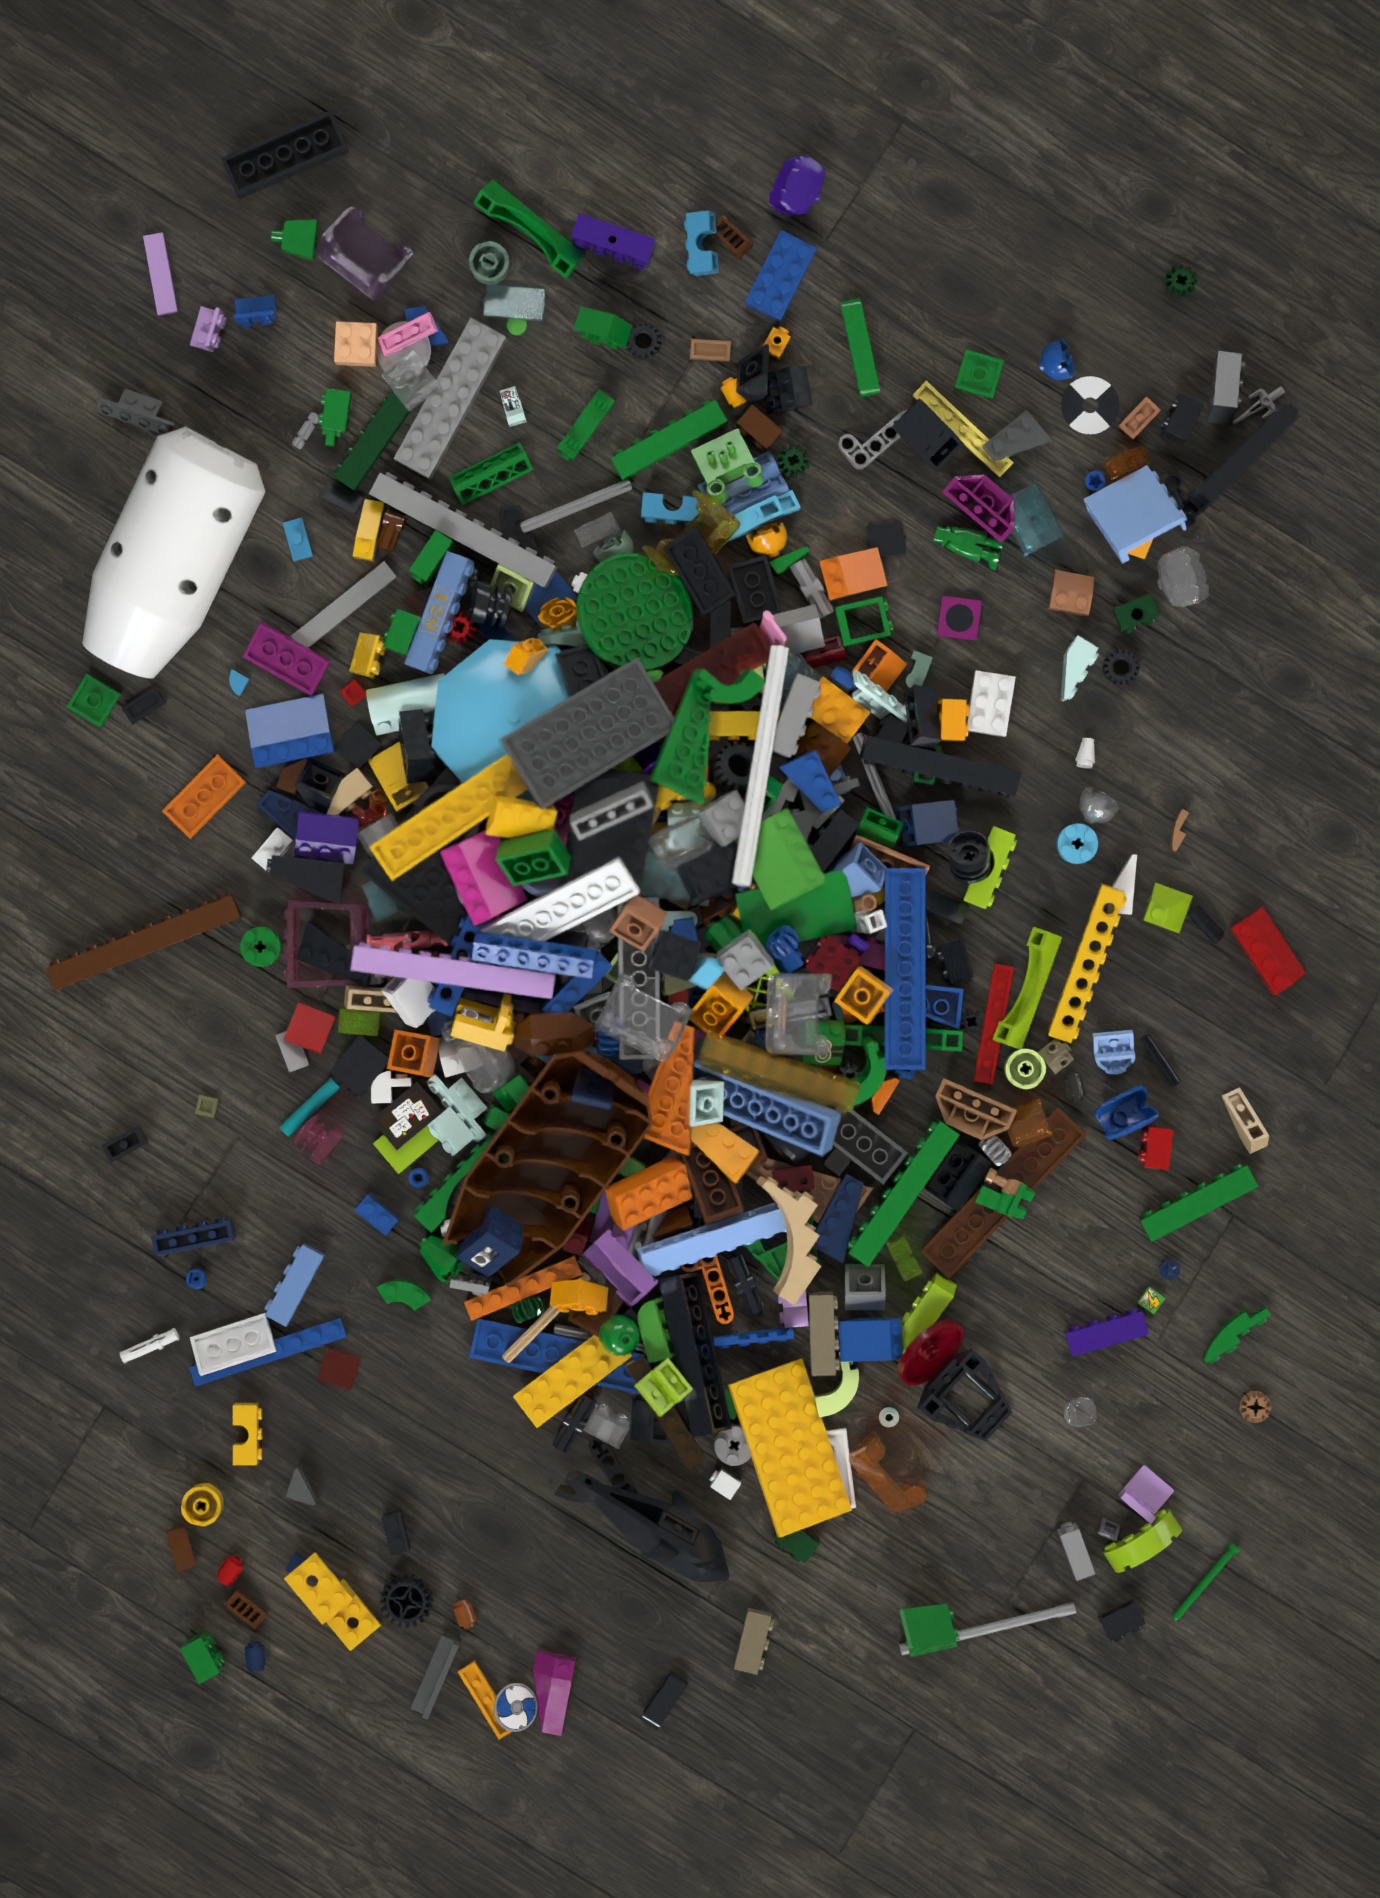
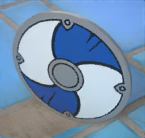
M509 1684L502 1688L496 1696L494 1702L495 1718L500 1726L508 1731L518 1732L526 1729L532 1724L537 1714L536 1696L524 1684Z

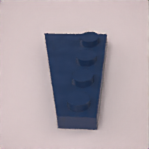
M846 1173L843 1175L814 1232L820 1236L812 1246L842 1263L864 1184Z

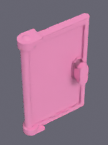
M770 611L763 613V619L756 638L752 642L755 650H759L767 662L769 661L771 645L785 646L787 638L773 620L774 616Z

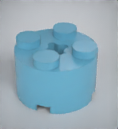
M1072 824L1065 827L1056 839V849L1059 855L1071 864H1081L1089 861L1095 855L1098 848L1096 833L1084 824ZM1078 838L1082 846L1075 849V845H1072V842Z

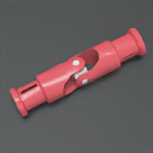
M430 930L386 933L383 936L373 937L367 935V943L371 944V948L379 949V945L390 946L391 951H397L399 948L423 949L436 945L448 946V943Z

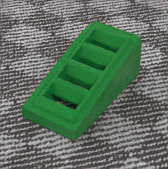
M803 547L768 562L769 566L779 576L789 569L790 566L809 554L808 547Z

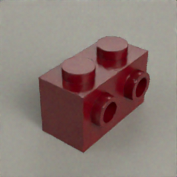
M811 1164L771 1169L772 1177L779 1183L777 1187L781 1190L785 1187L791 1192H796L797 1190L801 1194L804 1191L809 1194L811 1189H815Z

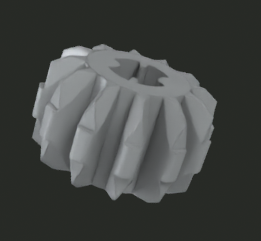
M996 1135L979 1142V1147L997 1166H1001L1012 1156L1011 1151Z

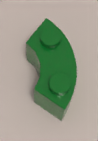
M518 1074L493 1094L508 1113L510 1110L515 1109L530 1086L523 1076Z
M389 1280L376 1287L386 1304L403 1302L410 1305L414 1311L433 1299L424 1287L408 1280Z

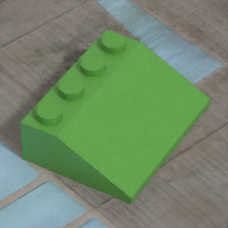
M788 808L760 823L752 876L770 910L825 883V877ZM740 836L734 840L737 846L739 844Z

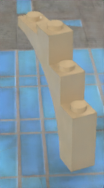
M760 1176L757 1183L777 1203L787 1231L786 1261L781 1277L773 1291L795 1306L821 1267V1265L816 1263L818 1258L809 1253L820 1235L815 1233L816 1228L807 1222L818 1205L813 1202L814 1197L804 1191L801 1194L796 1190L793 1193L785 1187L781 1190L777 1187L779 1184L771 1177L765 1179Z

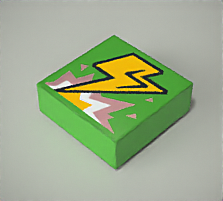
M1148 1286L1137 1303L1152 1314H1155L1165 1298Z

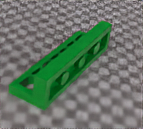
M518 442L448 478L461 504L464 505L532 471L533 468L522 445ZM524 460L527 466L516 469V464ZM500 471H508L505 477H497ZM482 480H490L487 486H479ZM466 488L472 489L471 494L462 497L461 491Z

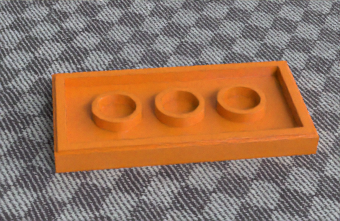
M217 754L162 812L189 839H192L247 782Z

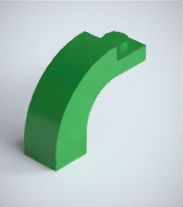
M696 669L692 674V677L696 679V684L703 689L706 688L702 696L713 702L723 704L746 701L756 695L766 683L753 669H744L737 680L728 686L718 682L704 669Z
M870 1035L862 1037L866 1054V1065L863 1071L852 1079L840 1082L843 1098L848 1107L860 1104L871 1098L881 1087L887 1071L885 1070V1055L882 1051H879L877 1041H873Z

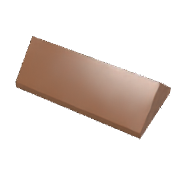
M855 835L850 846L851 849L859 842L863 843L887 868H925V876L930 868V865L859 835Z

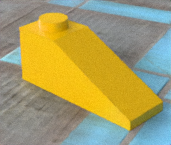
M364 500L353 550L354 558L375 561L384 502Z

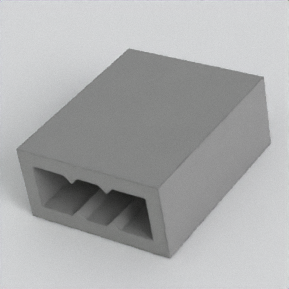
M815 604L773 615V620L787 637L784 647L789 648L788 656L825 647Z
M1067 1522L1060 1525L1061 1528L1057 1529L1076 1581L1095 1575L1077 1524Z

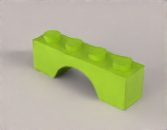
M992 826L987 839L993 856V868L985 879L968 885L963 901L982 909H986L987 906L991 907L995 898L992 895L994 888H999L1002 877L999 875L1002 869L1006 870L1010 860L1007 858L1008 853L1014 850L1017 840L1014 839L1015 834Z

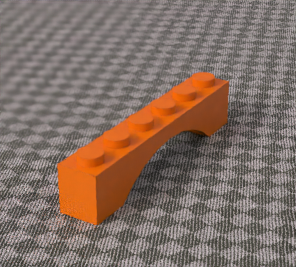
M576 1254L522 1277L510 1287L502 1285L489 1290L488 1294L483 1296L476 1295L465 1300L464 1304L472 1321L552 1287V1282L568 1281L583 1274Z

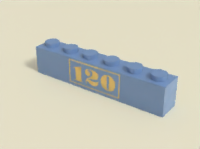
M449 551L446 552L404 664L431 675L437 669L439 655L446 646L445 639L452 630L453 618L460 609L459 602L466 593L467 581L474 572L475 562Z

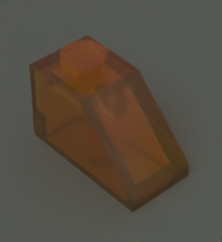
M1144 445L1122 452L1104 461L1107 473L1111 480L1151 464V460Z

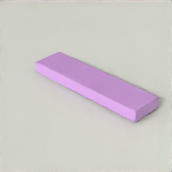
M164 233L145 235L143 239L157 314L160 316L176 313L178 309Z

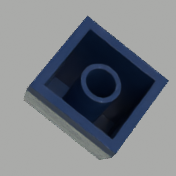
M954 800L894 808L896 820L903 822L898 837L899 848L947 842L960 832V828L957 825V807Z

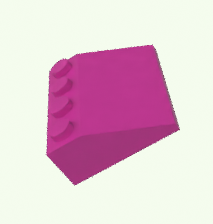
M486 830L439 851L474 926L528 900L522 885L513 886L496 860L499 842L501 841L500 837L485 834Z

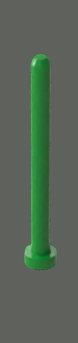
M1229 1542L1227 1545L1229 1547L1228 1550L1172 1616L1175 1621L1183 1616L1235 1553H1240L1241 1550L1236 1545Z

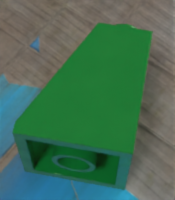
M947 1604L900 1610L910 1657L957 1647L956 1640H960L957 1628L953 1629L951 1622L955 1621L953 1609H948Z

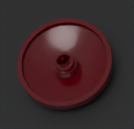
M953 1319L941 1320L926 1328L910 1343L903 1353L897 1368L898 1377L908 1386H917L929 1381L959 1351L964 1339L963 1328Z

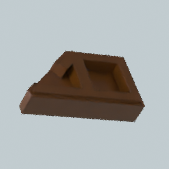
M303 759L283 768L276 787L296 794L295 782L308 760Z

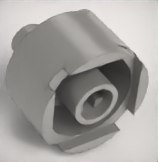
M731 1423L732 1429L716 1434L714 1446L715 1452L722 1462L730 1466H737L747 1462L751 1458V1454L741 1424ZM732 1440L734 1442L739 1441L737 1448L730 1447Z

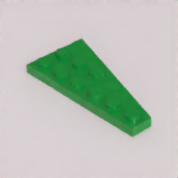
M691 675L650 781L691 801L704 805L705 798L703 793L704 787H706L705 767L708 762L710 736L708 729L709 723H711L710 703L712 701L702 696L706 688L703 689L695 682L696 679Z

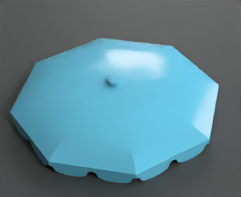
M490 639L438 681L431 747L461 784L507 754L499 739L569 698L554 656L556 653L561 652L556 645H544L548 648V651L528 673L517 675L503 664L513 644L519 642ZM529 789L515 797L517 799L535 801Z

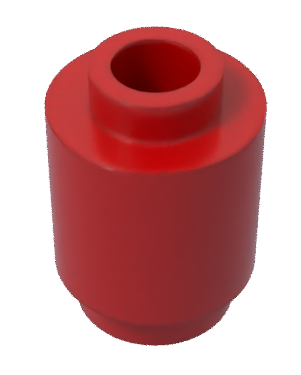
M235 1555L232 1557L227 1556L217 1571L216 1579L226 1586L234 1583L244 1568L243 1561Z

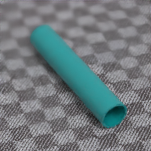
M330 1078L279 1126L280 1129L289 1137L335 1094L341 1086Z

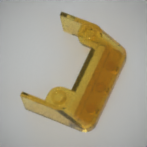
M694 490L692 494L697 499L695 508L699 514L678 537L694 526H698L715 555L739 529L741 523L736 516L712 496ZM663 539L659 542L656 549L646 545L643 546L642 549L660 571L679 576L664 550V547L674 541V539Z

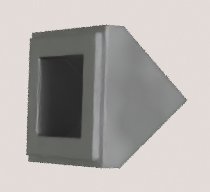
M1102 1518L1096 1534L1111 1541H1117L1121 1525Z

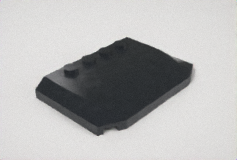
M610 768L576 789L572 814L641 782H644L652 798L653 807L581 840L578 839L570 824L566 842V849L571 856L567 874L568 882L620 858L641 890L659 784L650 781L651 775Z

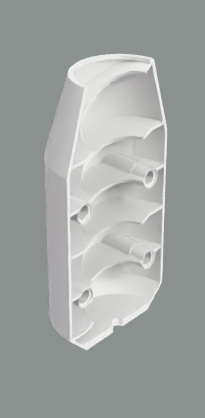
M187 427L159 435L156 438L92 574L82 641L83 646L88 651L121 670L145 678H154L201 627L266 492L257 464L227 448L219 446L216 442ZM227 510L231 512V518L228 517ZM193 582L197 585V590L194 589Z

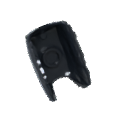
M757 1129L762 1139L778 1155L793 1166L799 1165L805 1156L811 1152Z

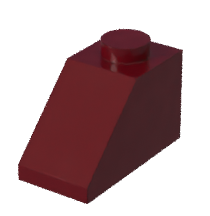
M586 1215L564 1245L563 1250L582 1256L595 1220L594 1216Z

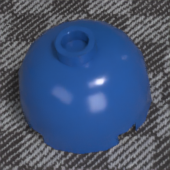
M1063 339L1048 344L1042 351V360H1039L1041 371L1046 372L1047 376L1058 381L1072 378V375H1074L1073 360L1071 355L1068 356L1066 349L1069 348Z

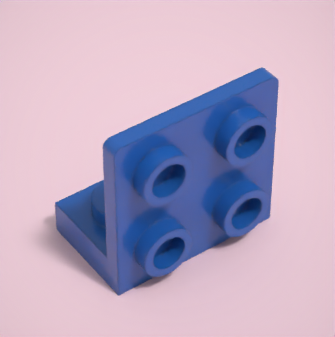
M274 295L235 299L236 314L233 315V319L237 324H241V327L253 326V323L261 322V325L273 324V321L278 320Z

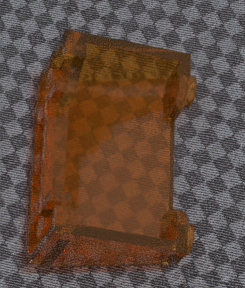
M875 1430L849 1453L850 1464L892 1512H905L921 1505L929 1498L927 1490L921 1483L912 1486L905 1482L899 1488L879 1465L878 1461L885 1455V1446L880 1441L881 1437Z

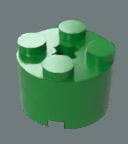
M255 927L244 934L240 943V950L246 962L256 967H265L278 960L282 954L283 943L280 936L273 929ZM261 941L263 945H266V949H263L262 952H260V949H257V945Z

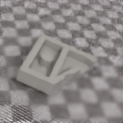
M478 1274L461 1276L459 1280L451 1279L450 1288L472 1291L474 1295L483 1296L489 1292L492 1277Z

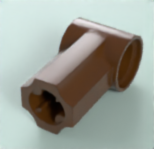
M387 509L382 522L383 528L376 545L377 547L393 552L399 533L402 532L407 515Z

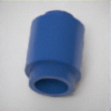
M836 666L828 679L846 694L849 691L853 693L857 687L854 684L853 674L843 667L839 668Z

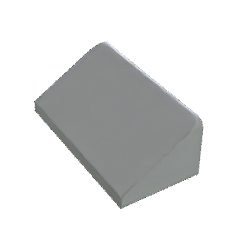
M286 1031L275 1035L289 1073L309 1065L303 1047L284 1041Z

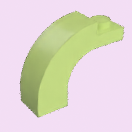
M841 1362L842 1379L836 1389L829 1393L815 1395L819 1417L839 1412L853 1399L859 1383L858 1367L850 1368L853 1362Z

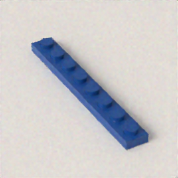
M338 1318L274 1339L276 1352L203 1376L199 1375L197 1365L191 1366L189 1369L195 1386H199L345 1338L347 1333L342 1318Z

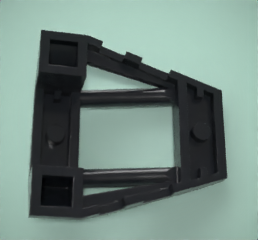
M972 1348L952 1356L924 1386L917 1406L932 1421L942 1423L952 1429L955 1428L983 1441H987L1012 1414V1410L1001 1392L995 1377L992 1375L987 1362ZM978 1370H980L990 1387L975 1375ZM964 1375L993 1401L974 1423L945 1397ZM945 1407L960 1422L940 1413V1411Z

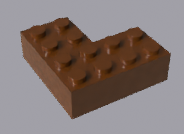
M742 1124L728 1129L759 1150V1154L749 1168L767 1162V1155L756 1128ZM690 1143L689 1156L678 1152L682 1163L686 1166L688 1179L705 1226L743 1213L744 1208L734 1182L697 1145Z

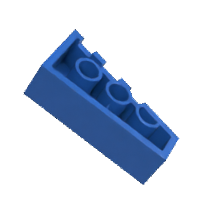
M925 985V1017L959 1029L964 989Z

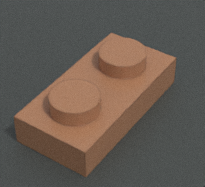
M1146 396L1118 427L1133 440L1161 410Z

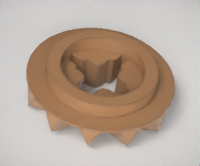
M1260 1391L1246 1393L1239 1404V1410L1243 1418L1252 1423L1263 1422L1269 1417L1272 1409L1270 1399ZM1257 1399L1258 1405L1264 1408L1257 1409L1255 1415L1254 1410L1247 1406L1254 1405Z

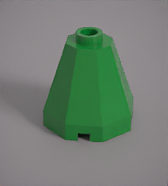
M432 1235L429 1238L426 1236L419 1245L421 1247L419 1252L436 1277L443 1283L448 1284L451 1281L449 1277L451 1275L455 1277L465 1265L463 1261L456 1258L459 1245L449 1243L446 1246L443 1244L444 1239Z

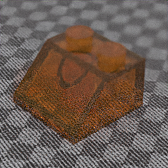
M1040 1097L1011 1107L1017 1110L1007 1131L1015 1148L1053 1135Z

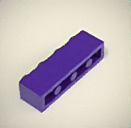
M1132 1308L1126 1310V1314L1118 1316V1313L1106 1316V1320L1099 1321L1098 1319L1087 1321V1325L1082 1327L1079 1324L1069 1326L1068 1331H1064L1071 1356H1077L1149 1335L1143 1311Z

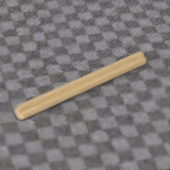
M586 1272L578 1278L588 1282L591 1281V1277ZM550 1306L502 1355V1358L507 1363H510L559 1313L557 1311L558 1308Z

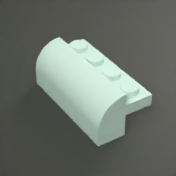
M444 673L366 690L368 708L376 735L398 731L399 711L423 709L424 717H428L429 724L434 723L438 681L445 676Z

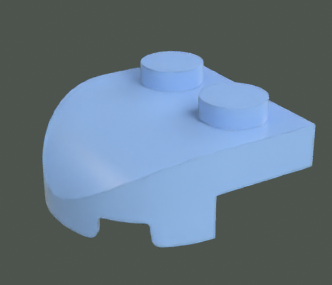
M1133 1030L1093 1033V1052L1098 1067L1105 1070L1108 1074H1120L1125 1072L1131 1063H1134Z

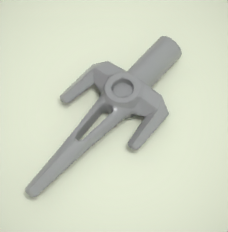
M1280 386L1270 394H1267L1263 389L1249 395V399L1258 395L1260 399L1235 419L1233 423L1237 424L1259 410L1267 408L1269 410L1262 416L1265 419L1276 411L1272 401L1284 394V389ZM1258 404L1261 405V406H1260L1259 408H1257L1256 410L1250 412V411H1251L1253 408H1255Z

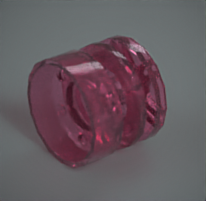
M319 1112L304 1124L293 1142L295 1147H298L302 1141L305 1143L300 1150L302 1153L309 1147L313 1150L309 1158L318 1166L328 1157L345 1135L336 1126L327 1131L325 1128L329 1122L328 1119L320 1125L318 1122L323 1115Z

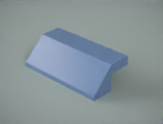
M770 451L753 458L761 466L764 475L762 485L758 487L749 486L745 475L724 484L728 493V499L723 504H714L711 501L705 482L698 485L716 524L763 500L789 491Z

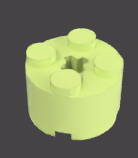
M1022 1048L1009 1054L1004 1064V1072L1008 1081L1014 1086L1030 1089L1036 1087L1043 1080L1046 1073V1065L1044 1059L1036 1051ZM1023 1063H1025L1027 1066H1030V1069L1027 1070L1026 1074L1023 1071H1020V1068L1023 1067Z

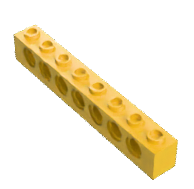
M1101 883L1050 1024L1048 1036L1071 1043L1073 1039H1077L1080 1030L1077 1027L1079 1020L1083 1021L1087 1009H1084L1086 1001L1090 1002L1093 995L1091 990L1092 984L1097 983L1100 972L1097 970L1099 965H1103L1107 956V953H1104L1107 945H1111L1114 936L1111 934L1113 926L1117 927L1120 920L1118 912L1120 908H1124L1127 901L1125 891ZM1106 903H1112L1114 909L1111 912H1105L1103 906ZM1099 922L1107 923V928L1104 931H1098L1096 925ZM1094 940L1101 943L1097 950H1092L1089 947L1090 943ZM1087 959H1091L1094 962V965L1089 969L1083 967V962ZM1079 978L1087 980V984L1084 987L1076 985V981ZM1072 997H1078L1080 1003L1072 1006L1069 1000ZM1070 1015L1074 1020L1071 1024H1064L1062 1022L1063 1018Z

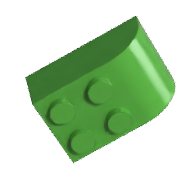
M660 1296L645 1303L638 1312L640 1337L643 1340L644 1353L649 1363L667 1358L670 1359L675 1356L672 1350L671 1334L668 1331L667 1315L664 1312L663 1296Z

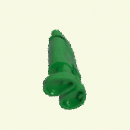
M938 526L934 537V542L941 543L942 547L945 545L947 549L976 562H979L981 558L987 560L989 568L995 571L1001 554L997 551H1002L1004 542L1001 543L995 537H987L988 532L961 527L950 528L947 526V528ZM984 546L992 547L997 551L986 550Z

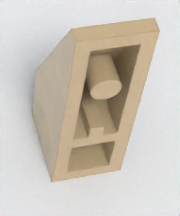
M1240 1087L1222 1095L1238 1135L1249 1154L1266 1147L1269 1134Z

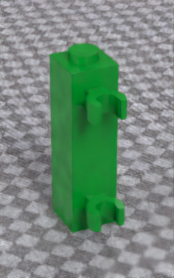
M598 389L558 445L557 450L560 452L558 455L567 462L569 459L574 462L615 405V400Z

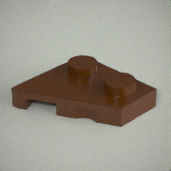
M737 888L699 903L705 926L711 924L710 919L719 915L721 918L730 912L737 902L735 893H738Z

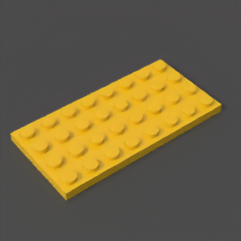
M800 1358L728 1384L777 1537L786 1536L852 1511L822 1417L818 1415L815 1396L803 1359Z

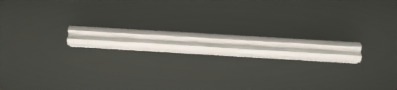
M771 645L766 683L764 685L732 884L739 886H750L789 651V648L780 645Z

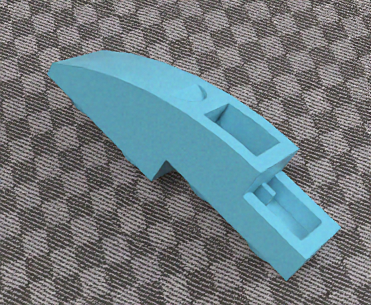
M793 490L779 496H772L719 523V527L726 541L729 542L760 529L767 523L798 511L801 507Z

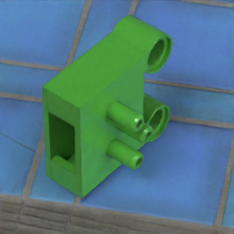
M738 428L691 450L694 461L707 485L710 499L714 504L726 502L728 493L724 484L745 475L746 481L751 487H758L764 482L761 466L754 461Z

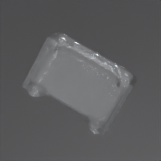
M775 973L769 977L766 1019V1049L769 1053L791 1056H828L829 1044L827 1038L823 1035H817L819 994H826L830 990L831 975Z
M620 974L594 1026L599 1031L654 1059L666 1061L675 1051L693 1009L683 1002L673 1003L670 1006L636 989L637 984L632 976Z

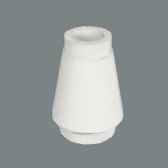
M1082 738L1075 759L1077 762L1076 766L1092 768L1095 763L1094 739Z

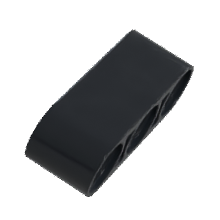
M671 1671L641 1715L640 1720L658 1730L689 1682Z

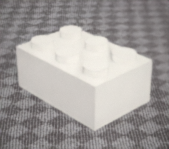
M977 670L974 672L969 702V715L966 721V725L969 728L968 732L1006 737L1015 684L1014 676Z

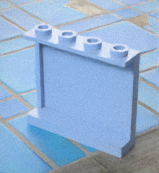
M1147 465L1084 498L1088 513L1122 563L1129 560L1128 551L1180 524L1182 529L1186 530L1184 521L1187 519L1182 510L1178 511L1175 499L1173 497L1169 498L1166 486L1164 484L1160 485L1157 473L1151 471Z

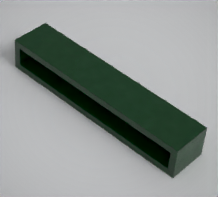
M404 378L393 383L390 389L392 390L389 397L385 396L379 404L381 409L377 414H372L368 420L370 425L366 430H361L356 438L359 441L354 447L351 446L345 454L347 456L346 460L343 463L340 462L334 470L336 473L334 477L355 492L423 395L420 389Z

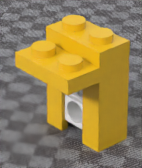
M504 993L499 1008L460 997L450 1036L505 1052L507 1044L511 1045L514 1036L513 1027L516 1025V1022L513 1021L514 1013H512L514 1004L511 1003L512 995Z

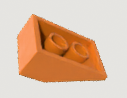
M878 547L819 561L830 602L888 586Z

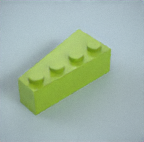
M938 1271L932 1280L928 1281L924 1286V1292L921 1296H917L911 1305L913 1307L909 1313L906 1312L901 1319L903 1353L921 1332L937 1321L954 1297L957 1284Z

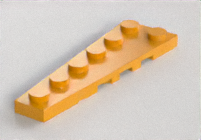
M718 1122L691 1126V1142L697 1145L731 1181L737 1184L759 1154V1150Z

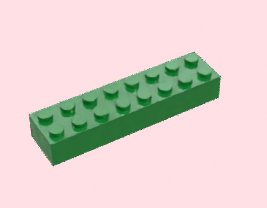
M939 1119L936 1122L932 1121L926 1129L929 1132L927 1136L919 1139L915 1145L917 1148L913 1155L909 1154L905 1159L904 1165L906 1166L902 1172L898 1170L892 1178L894 1183L891 1188L888 1186L881 1194L882 1201L879 1204H874L869 1212L871 1216L868 1221L863 1220L858 1228L860 1232L857 1237L852 1236L848 1242V1253L868 1267L960 1136L959 1133Z

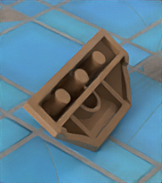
M944 1078L935 1096L946 1125L980 1140L1008 1130L1017 1110Z

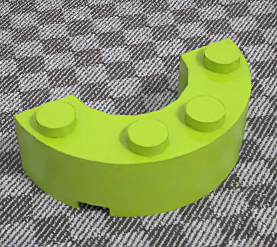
M1170 1509L1158 1511L1155 1514L1156 1519L1152 1523L1142 1526L1140 1532L1136 1535L1130 1534L1123 1541L1116 1543L1113 1541L1104 1547L1105 1550L1102 1552L1116 1573L1124 1572V1567L1130 1566L1132 1569L1147 1561L1172 1543L1170 1538L1174 1535L1178 1537L1181 1534L1182 1528Z

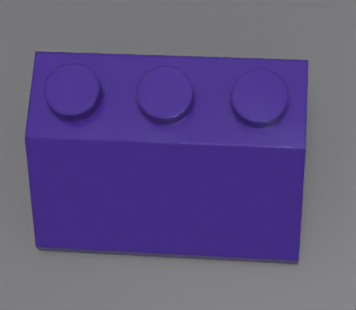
M299 811L293 840V857L353 864L357 843L358 818Z

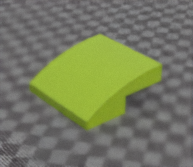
M669 1358L661 1362L634 1385L659 1417L693 1390Z

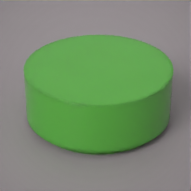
M513 315L507 321V329L512 335L520 336L525 333L527 322L524 317Z

